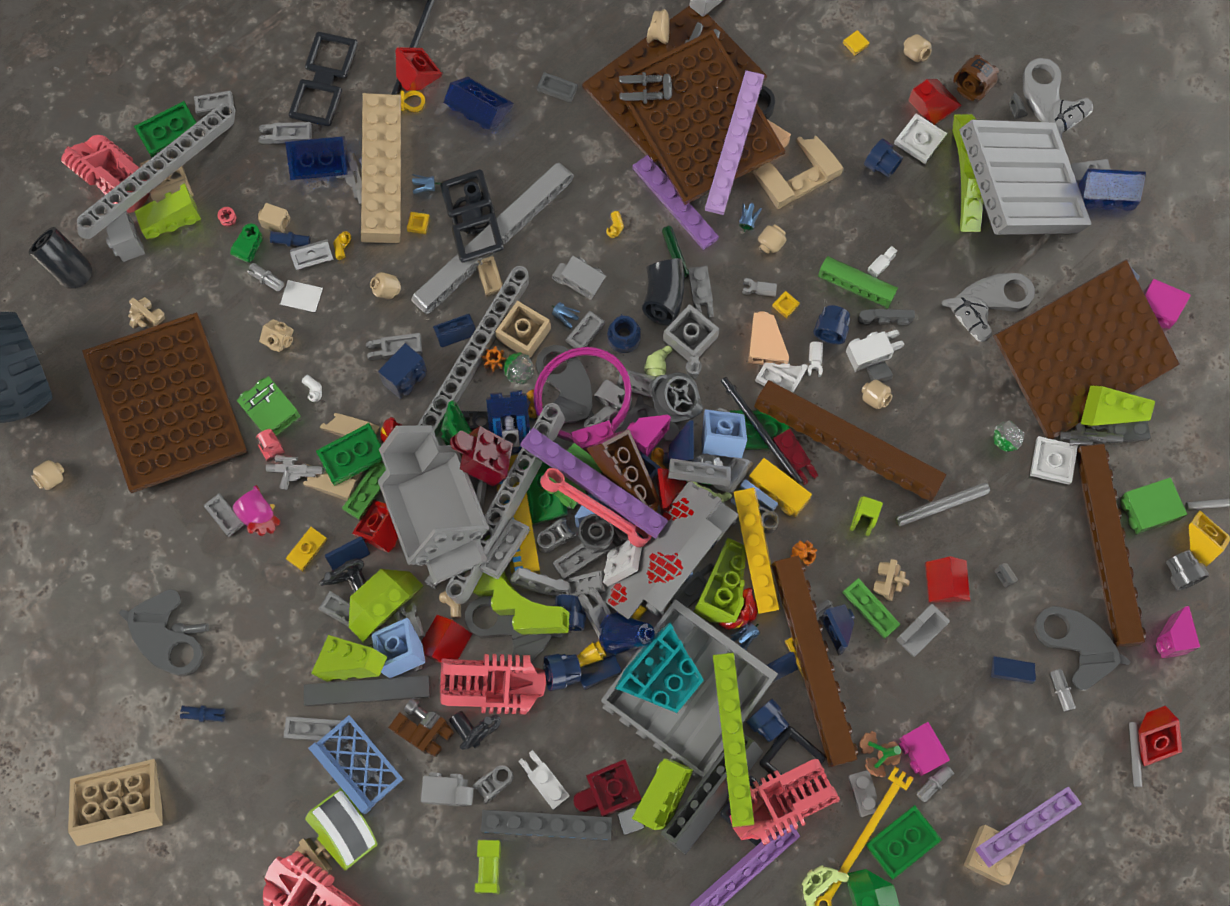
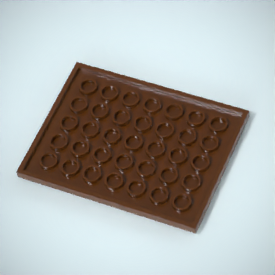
M690 6L669 20V40L667 44L655 39L648 43L647 37H645L582 83V88L645 156L648 155L654 163L658 162V159L626 103L620 99V93L614 84V79L685 44V41L690 39L697 22L703 25L700 36L711 30L714 31V29L720 31L718 39L742 79L745 72L750 71L763 74V82L767 80V75L708 14L702 17Z
M713 30L622 75H642V72H646V76L661 75L663 77L665 74L671 76L672 97L669 100L663 96L660 100L647 99V103H643V100L624 102L684 205L710 193L743 82L742 77ZM619 77L613 80L619 93L643 92V89H646L647 93H663V80L654 83L648 82L647 86H643V83H621ZM758 104L755 107L735 179L785 154L784 147Z
M1127 260L1116 264L993 335L1045 437L1048 439L1056 438L1060 435V432H1066L1082 421L1090 386H1103L1130 394L1180 364Z
M197 312L82 350L130 493L247 453Z

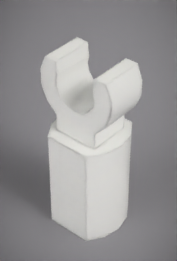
M891 246L884 255H880L868 267L867 271L869 274L877 278L889 266L890 261L896 256L897 250Z
M822 342L810 343L809 363L811 365H809L807 370L808 376H811L813 369L818 371V377L822 375L823 368L820 365L822 364L823 357Z

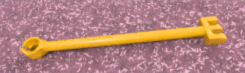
M894 767L887 778L893 782L838 872L846 874L849 872L898 790L902 788L906 791L914 779L912 776H909L905 783L902 780L906 772L902 771L900 776L896 777L895 775L899 768ZM842 881L833 882L823 896L817 897L815 906H819L822 900L827 902V906H832L831 900Z

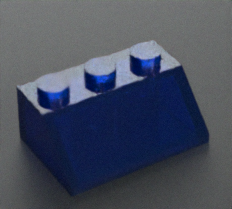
M470 77L450 82L443 101L451 110L462 113L466 119L479 123L480 127L487 130L497 127L514 104Z
M345 136L285 142L290 180L348 175Z
M1087 169L1078 184L1086 209L1135 210L1141 202L1146 171Z

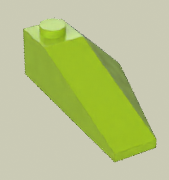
M727 537L693 611L696 615L710 622H736L744 604L745 545Z

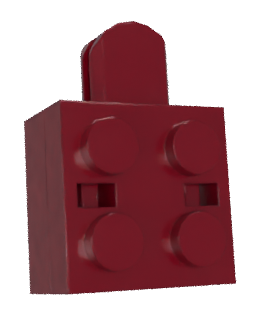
M481 426L470 434L460 431L451 438V448L462 453L460 470L491 486H495L507 477L513 443Z
M624 759L586 775L590 787L576 793L573 802L575 808L580 812H587L598 807L601 816L606 817L641 802L642 798L627 761Z

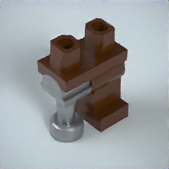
M413 697L406 704L404 712L408 715L414 713L421 719V722L416 725L399 712L388 728L424 754L428 753L437 757L442 747L435 742L440 735L448 741L453 736L454 731L444 718L435 712H428L419 707L420 702Z

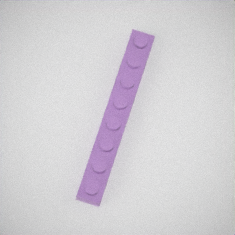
M750 71L745 72L705 211L724 215L764 80L763 74Z

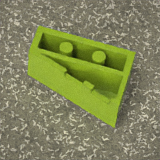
M185 183L180 185L179 191L173 194L171 192L164 194L166 198L156 202L154 200L134 211L140 229L146 239L156 238L162 233L172 232L179 227L192 225L196 221L201 220L195 201Z
M1090 386L1081 424L1095 426L1151 420L1155 401L1103 386Z
M328 635L311 674L326 682L333 679L347 680L352 677H377L383 669L387 656L371 647Z
M664 758L659 763L657 772L631 819L653 830H664L676 813L693 769L672 759Z

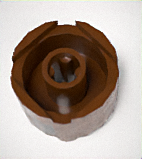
M975 55L954 75L953 82L957 83V91L964 98L970 101L975 99L980 101L996 85L999 70L996 66L984 60L982 56Z

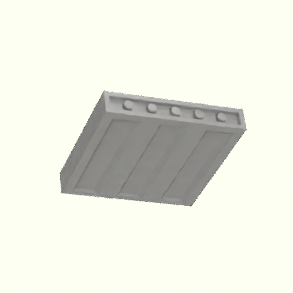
M971 120L959 129L995 235L1080 233L1092 225L1056 123Z
M675 599L627 666L657 632L671 623L685 650L704 679L702 684L678 713H675L615 689L624 672L623 670L601 702L604 704L602 708L611 715L615 712L621 716L619 721L627 727L631 725L638 729L636 733L643 739L647 740L648 737L655 742L653 746L662 753L665 750L672 754L670 759L681 764L684 763L693 769L691 775L698 779L699 776L703 778L724 750L713 655L734 653L742 724L778 673Z

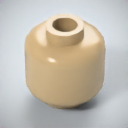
M918 34L905 40L904 54L917 63L929 58L932 49L931 43Z
M775 224L773 226H766L758 237V241L761 244L759 248L767 254L769 252L777 253L786 242V232Z
M380 272L372 278L370 287L376 297L390 300L399 294L401 284L396 276Z
M879 380L867 382L861 391L863 393V401L875 409L887 407L892 399L890 387Z
M46 460L33 469L34 475L31 477L40 489L50 490L63 481L62 473L64 469L58 462L54 463L51 460Z

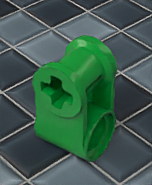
M251 223L243 227L230 251L232 256L247 263L254 259L256 251L263 241V235L255 224Z

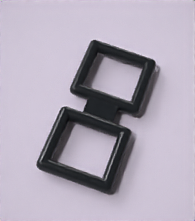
M317 32L315 34L305 64V69L315 72L313 81L305 79L299 81L288 114L289 118L327 127L331 126L342 94V88L333 86L335 77L346 78L348 76L358 46L356 39L324 32ZM321 40L349 46L342 70L314 64ZM306 87L334 93L326 118L297 112Z
M479 169L442 181L440 187L448 216L453 218L462 215L463 219L462 223L453 225L451 228L460 262L465 263L502 251L504 244L495 214L490 213L482 216L480 210L490 206L492 203L484 172ZM477 178L483 200L454 209L448 187ZM489 222L495 245L466 254L460 231Z
M788 726L763 756L759 764L768 774L772 775L773 779L776 778L774 771L778 769L770 761L789 737H792L812 754L815 759H818L821 765L825 761L826 756L792 726ZM766 775L764 779L766 780V782H768L769 780ZM749 776L750 786L755 788L754 781H757L759 786L762 785L756 778ZM728 801L721 810L720 815L732 825L729 817L731 815L730 801ZM748 839L755 846L761 842L760 839Z

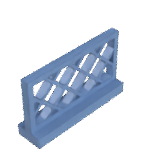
M350 715L321 740L313 743L308 748L357 808L365 815L372 810L371 808L404 780ZM350 722L354 727L353 737L342 736L343 727ZM330 738L338 739L337 751H330L323 744ZM341 739L353 740L352 752L340 751ZM356 740H365L368 743L367 753L355 752ZM370 748H372L375 753H370ZM340 754L351 755L350 767H342L339 764ZM355 755L366 756L365 768L354 767ZM370 756H379L381 759L380 769L369 768ZM353 770L365 771L364 783H355L352 780ZM368 771L380 772L379 784L367 783ZM383 772H392L397 778L390 785L382 784ZM367 786L378 787V796L372 801L366 796Z

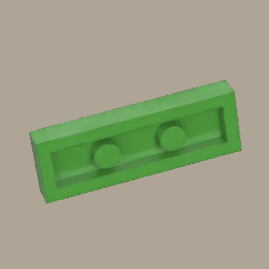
M379 462L370 468L342 507L343 511L359 521L381 492L378 480L386 471L384 463Z
M859 578L842 592L884 639L901 625Z

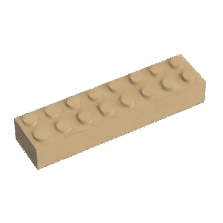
M363 93L361 242L400 243L401 95Z

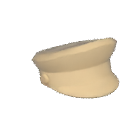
M665 9L654 12L647 33L648 43L654 39L664 44L668 43L669 15Z

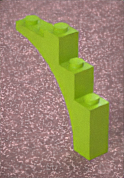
M954 114L952 133L958 148L961 171V232L981 231L984 202L959 130L969 121L977 120L973 114Z
M491 535L486 536L484 541H487ZM503 571L499 579L483 572L473 593L479 597L493 596L491 598L492 610L500 616L515 615L512 618V625L515 631L521 635L568 633L570 612L558 606L538 604L524 598L509 582L505 571Z

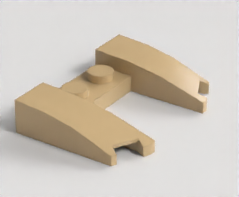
M814 136V139L803 140L802 137L796 138V142L814 167L794 178L785 181L771 162L760 166L758 170H753L754 176L777 209L842 174V165L817 136Z
M335 413V418L327 425L323 423L320 429L343 437L369 422ZM370 423L376 436L379 438L380 426ZM325 470L324 474H316V477H307V481H304L303 484L304 486L347 501L357 488L364 471L334 486Z

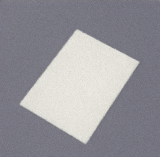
M288 280L280 304L316 312L323 288Z

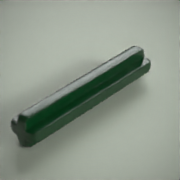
M672 226L663 227L662 233L672 259H682L684 278H687L689 271Z

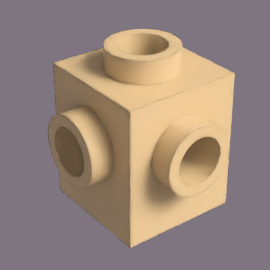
M273 319L263 325L259 342L268 346L273 351L280 352L292 344L294 329L288 327L283 322Z

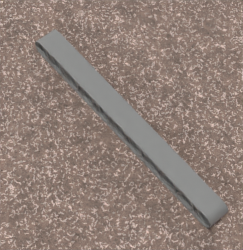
M227 102L217 106L79 215L77 218L79 236L84 239L94 237L234 124L235 107Z
M556 163L496 218L503 244L508 242L571 183L574 175L561 163ZM488 225L464 248L466 254L495 245L491 226ZM457 254L413 295L411 301L425 314L431 313L477 270V265L479 266L478 260L481 262L483 258L490 257L493 254L465 263L460 262Z
M517 266L511 271L417 426L427 425L429 421L435 420L437 422L432 428L435 436H438L442 428L448 402L456 401L457 403L482 363V356H486V349L490 350L496 340L495 331L528 287L529 275L525 267ZM518 276H524V277H525V278L522 279V280H517V279H516V277H518ZM510 291L515 292L512 296L506 295ZM500 307L505 308L503 312L496 311ZM490 323L496 324L493 328H488L487 325ZM480 339L486 340V342L483 344L477 343V341ZM470 355L476 356L474 360L467 359ZM461 371L466 372V375L463 377L457 376ZM452 387L457 389L454 393L447 392ZM440 404L447 405L443 410L437 409Z
M547 404L533 428L540 433L548 430L544 435L554 442L564 424L565 416L557 404ZM523 447L485 515L489 529L483 535V538L480 539L486 556L511 518H513L543 463L542 460ZM529 465L527 469L522 470L524 466ZM520 482L518 486L513 487L515 483ZM506 500H510L508 504L503 505ZM501 517L498 522L494 523L496 518ZM491 535L487 541H484L486 536ZM481 564L451 577L446 587V593L455 603L464 604L468 601L483 574L479 568ZM468 571H471L469 576L464 577ZM458 589H461V592L458 595H455V592Z

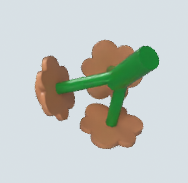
M874 731L864 734L859 743V747L862 749L861 752L863 754H871L874 748L880 750L877 754L880 760L878 761L874 757L871 759L867 758L865 760V767L870 774L883 778L886 776L882 763L884 762L885 765H898L902 750L894 741L888 744L884 743L881 746L878 745L876 732Z

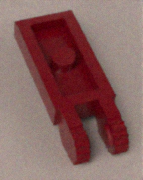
M790 428L773 438V441L803 480L802 485H806L808 480L800 470L801 468L806 467L812 478L818 477L817 471Z

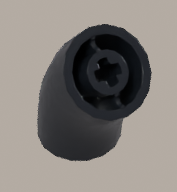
M51 227L42 233L29 249V255L40 263L63 287L69 289L82 287L91 277L92 267L90 262L56 227Z
M680 258L660 261L646 267L648 289L642 304V310L650 320L660 325L669 326L680 313L684 295V268Z

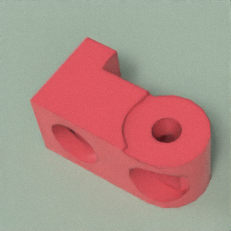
M272 429L264 430L256 436L259 443L258 446L267 462L275 458L276 454L281 455L285 452Z

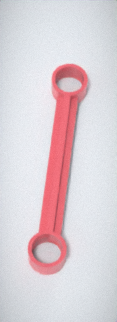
M549 468L541 477L540 482L545 490L549 492L560 491L628 534V539L634 546L644 547L652 536L638 526L628 522L565 482L564 475L558 469ZM549 477L553 478L556 483L552 482Z

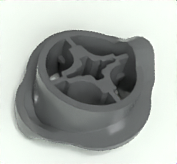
M680 372L660 375L649 383L654 407L659 416L669 415L671 417L670 422H679L693 419L702 413L704 408L697 384L689 375ZM670 383H675L677 386L672 387ZM676 407H677V408L680 407V408L682 409V411H681V412L676 411L675 408H676Z

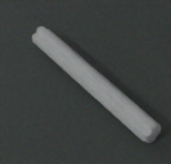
M983 483L897 515L895 517L898 526H903L989 494L990 487L987 483Z

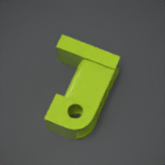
M865 496L860 497L850 530L854 531L862 515L870 519L865 533L866 536H869L872 528L876 525L883 503Z
M478 840L477 857L479 858L478 883H475V893L499 894L501 841Z

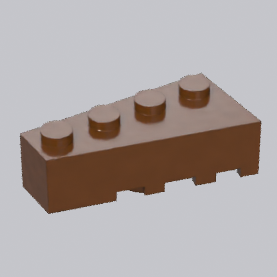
M629 429L612 434L586 448L607 479L651 509L661 504Z

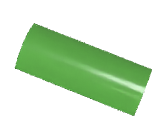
M829 256L824 260L818 277L886 308H889L898 290V287Z

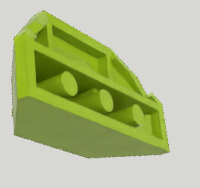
M380 569L350 596L349 629L364 642L424 586L410 571Z

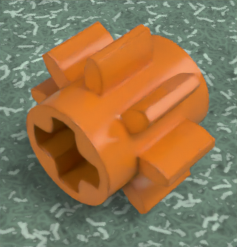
M496 346L491 350L486 349V356H482V360L485 361V369L490 367L492 372H495L496 369L503 370L502 363H505L507 360L503 357L505 354L504 350L499 351Z
M808 540L805 543L799 541L792 547L791 557L799 555L800 560H803L804 564L809 566L816 558L815 552H817V549Z

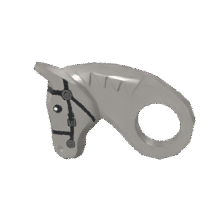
M1038 58L1032 60L1023 72L1024 96L1032 112L1041 122L1056 123L1062 139L1063 132L1072 128L1092 113L1093 103L1088 98L1078 101L1061 100L1059 98L1061 71L1058 65L1050 59ZM1035 69H1045L1051 74L1052 82L1049 84L1037 83L1032 78V71Z
M996 274L971 284L956 298L942 301V305L951 307L957 319L977 341L984 342L992 335L991 327L988 324L989 309L1012 312L1022 311L1034 299L1035 288L1031 280L1023 274ZM1011 283L1022 286L1026 294L1025 299L1019 302L1009 300L1004 294V286Z

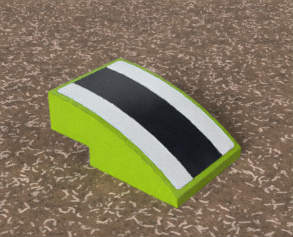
M342 788L310 810L305 818L319 835L317 840L345 871L378 845L364 817Z

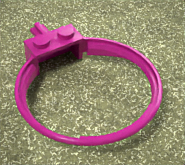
M580 347L561 353L544 367L535 385L534 405L539 417L543 410L542 390L545 381L550 373L562 362L577 356L591 355L603 358L613 364L620 372L625 386L624 401L616 417L611 423L608 420L571 433L560 430L557 435L560 439L577 444L590 454L586 448L615 434L616 429L625 419L631 401V382L626 368L614 355L598 348Z

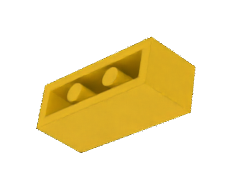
M765 458L762 459L748 478L750 483L775 500L782 507L781 510L788 516L792 515L795 518L812 496L809 491Z

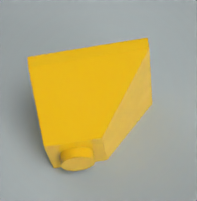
M1200 510L1189 524L1190 550L1195 559L1207 567L1225 550L1230 541V536Z

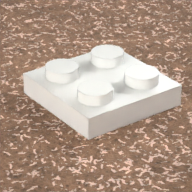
M915 114L896 138L894 144L926 164L946 138L947 133L920 115Z
M1038 436L1036 438L1030 476L1070 485L1072 483L1078 445L1070 446V443Z
M627 540L617 548L611 549L607 554L602 583L609 587L637 572L642 547H636Z

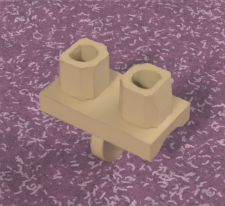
M146 297L138 301L132 298L129 301L131 309L128 317L131 318L130 326L132 328L139 326L141 328H151L159 325L164 320V312L160 309H156L152 313L149 311L152 308V304Z
M891 559L890 563H879L878 574L887 576L886 582L876 581L873 589L875 593L884 596L889 601H893L895 591L902 592V587H908L910 581L905 579L906 572L900 571L901 566L897 564V560Z
M303 838L298 842L300 846L294 852L299 851L304 857H309L316 863V866L322 868V871L329 872L332 869L326 860L332 855L318 840L313 843L311 838Z

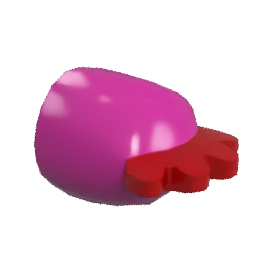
M255 485L253 490L247 492L233 505L234 513L243 524L247 525L248 533L253 534L257 532L259 536H263L267 531L272 534L276 530L275 527L280 525V520L273 515L275 505L269 504L261 495L258 486Z

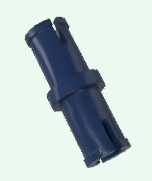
M271 231L270 243L286 244L287 247H292V245L301 247L311 242L310 236L296 235L293 232Z
M182 705L180 712H189L180 714V719L199 720V722H205V720L224 722L225 716L216 715L225 714V708H207L206 705H201V707Z

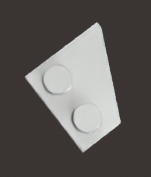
M764 363L755 382L765 386L767 381L770 380L794 393L808 365L790 366V364L785 363L780 365Z

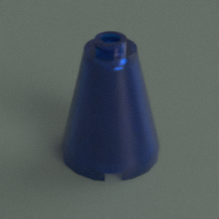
M620 613L607 615L600 624L602 630L599 640L602 647L608 653L616 655L652 643L655 637V631L651 624L630 617L628 620Z

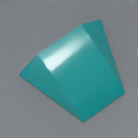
M669 623L647 642L626 667L615 689L678 713L704 679L675 633L673 626Z

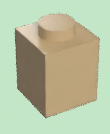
M268 203L258 213V220L262 228L284 233L291 219L287 210Z

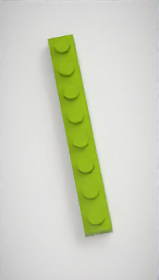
M734 653L713 655L732 827L753 826L754 817Z

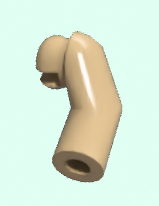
M446 591L440 593L439 600L451 607V618H461V604L455 603L447 595Z

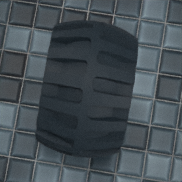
M0 312V423H6L32 415L53 399L42 366L16 312Z

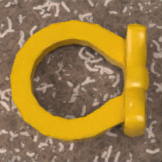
M403 90L401 91V111L406 109L410 112H419L424 108L425 97L419 91H409L407 93ZM416 95L420 97L421 103L417 107H411L405 103V99Z

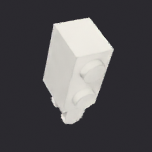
M897 330L885 333V331L881 333L873 332L865 339L860 340V338L852 340L848 344L846 353L855 372L891 359L894 351L904 346L903 341H897L892 344L889 342V340L900 335Z

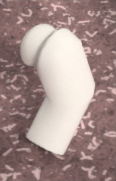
M306 375L302 383L310 388L308 399L311 402H318L322 397V386L312 377Z

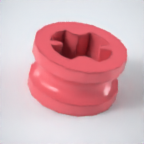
M223 207L218 211L217 216L222 225L232 226L235 224L237 217L232 208ZM228 214L230 218L226 220L224 215Z

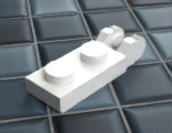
M532 750L529 752L530 757L539 767L531 771L525 760L520 759L518 762L527 772L528 778L554 810L570 796L547 765L542 763Z

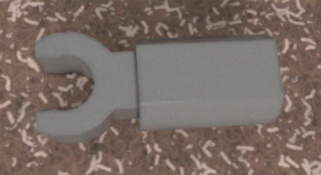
M749 278L744 279V284L749 285L750 288H743V294L756 293V295L776 296L777 283L754 282Z
M411 603L412 611L410 613L405 612L404 607H401L402 615L410 620L419 639H422L425 634L420 619L416 616V605Z

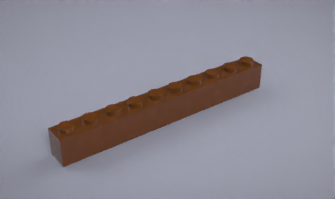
M770 380L765 384L754 405L760 412L770 415L777 421L794 428L797 432L811 437L814 441L828 446L831 450L843 454L848 459L865 466L868 470L882 475L885 479L891 480L901 485L902 488L910 490L931 502L947 475Z
M1104 444L1080 446L1077 449L1076 459L1113 643L1117 648L1139 646L1145 642L1146 630L1142 627V611L1137 605L1138 591L1133 585V569L1129 566L1128 559L1130 553L1124 542L1125 529L1121 527V510L1117 508V491L1113 488L1112 483L1113 471L1109 469L1108 464L1109 452L1105 449Z
M799 555L777 560L771 566L828 767L858 760V748L851 739L852 727L845 718L846 707L839 697L841 692L840 686L833 676L835 672L834 665L828 659V644L822 638L821 632H823V627L815 614L817 606L815 601L811 600L809 593L811 592V585L809 580L805 579V564L803 560H800Z

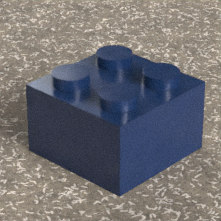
M404 343L380 368L378 373L383 385L401 399L404 395H409L413 390V386L425 378L427 369L423 357Z

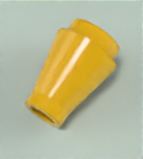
M593 641L576 656L581 668L584 665L603 660V657L607 654L600 641L595 643Z

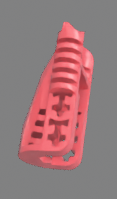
M94 135L84 143L72 147L68 146L61 158L64 165L89 185H96L105 195L139 169L133 163L131 156L103 135ZM150 192L126 211L132 213L140 209L146 203Z
M484 654V660L442 658L440 703L443 705L481 707V713H486V707H488L489 714H493L494 707H496V714H501V707H504V714L509 713V708H511V714H516V710L519 708V714L526 715L535 703L536 698L544 695L546 687L545 670L534 667L530 662V655H522V662H520L519 655H515L514 661H512L511 654H507V661H504V654L499 655V661H497L496 654H492L491 661H489V654Z
M818 759L808 761L782 775L776 770L774 771L776 778L773 779L772 775L768 774L767 778L769 781L766 782L764 777L760 778L762 783L760 786L757 781L753 782L755 788L752 789L750 786L754 825L733 828L741 841L751 838L760 839L763 845L770 843L769 835H771L773 840H776L775 832L778 831L780 837L784 836L783 828H785L787 833H790L792 831L789 825L792 824L796 830L799 828L796 823L797 821L800 822L801 826H804L806 824L803 818L833 803L840 802L835 788L829 783Z
M299 851L286 858L278 856L269 866L264 878L266 882L263 890L264 906H361L332 885L335 879L334 876L328 875V872L325 870L322 871L320 866H316V863L313 861L310 862V859L304 857Z

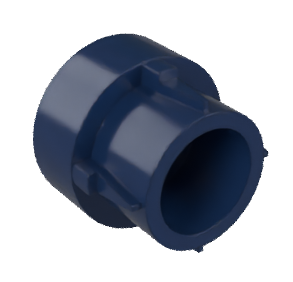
M882 138L868 154L864 166L873 172L880 171L889 178L898 169L903 157L893 150L891 143Z
M824 306L822 314L819 315L813 330L814 335L820 340L831 344L845 343L849 332L850 313L839 306Z
M621 314L608 328V343L618 353H630L640 343L641 329L633 318ZM621 333H627V334H629V336H626V337H622V336H619V335H620Z
M566 594L556 596L553 606L563 607L570 612L568 631H583L586 613L578 596Z
M558 653L544 656L543 670H545L546 685L549 691L564 689L567 685L580 682L581 669L576 654L566 655Z
M773 698L746 721L754 732L757 731L768 742H771L790 725L782 716L781 707Z

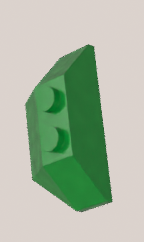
M456 401L448 402L441 428L443 433L441 437L446 446L450 445L451 438L458 432L463 431L467 434L472 432Z
M867 869L847 873L849 875L847 886L853 906H900L895 887L892 883Z

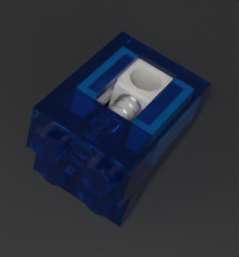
M522 390L511 391L510 395H502V392L491 393L490 397L486 398L489 430L503 439L509 433L515 434L517 439L515 442H512V453H519L522 449L520 446L521 442L531 431L527 393H522ZM510 415H516L518 428H514V418H512ZM501 416H505V417H506V418H504V419H505L504 422H505V425H506V426H505V427H506L505 430H502Z

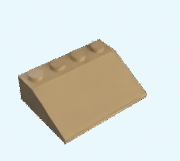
M155 759L70 779L68 833L77 846L163 826L162 802Z

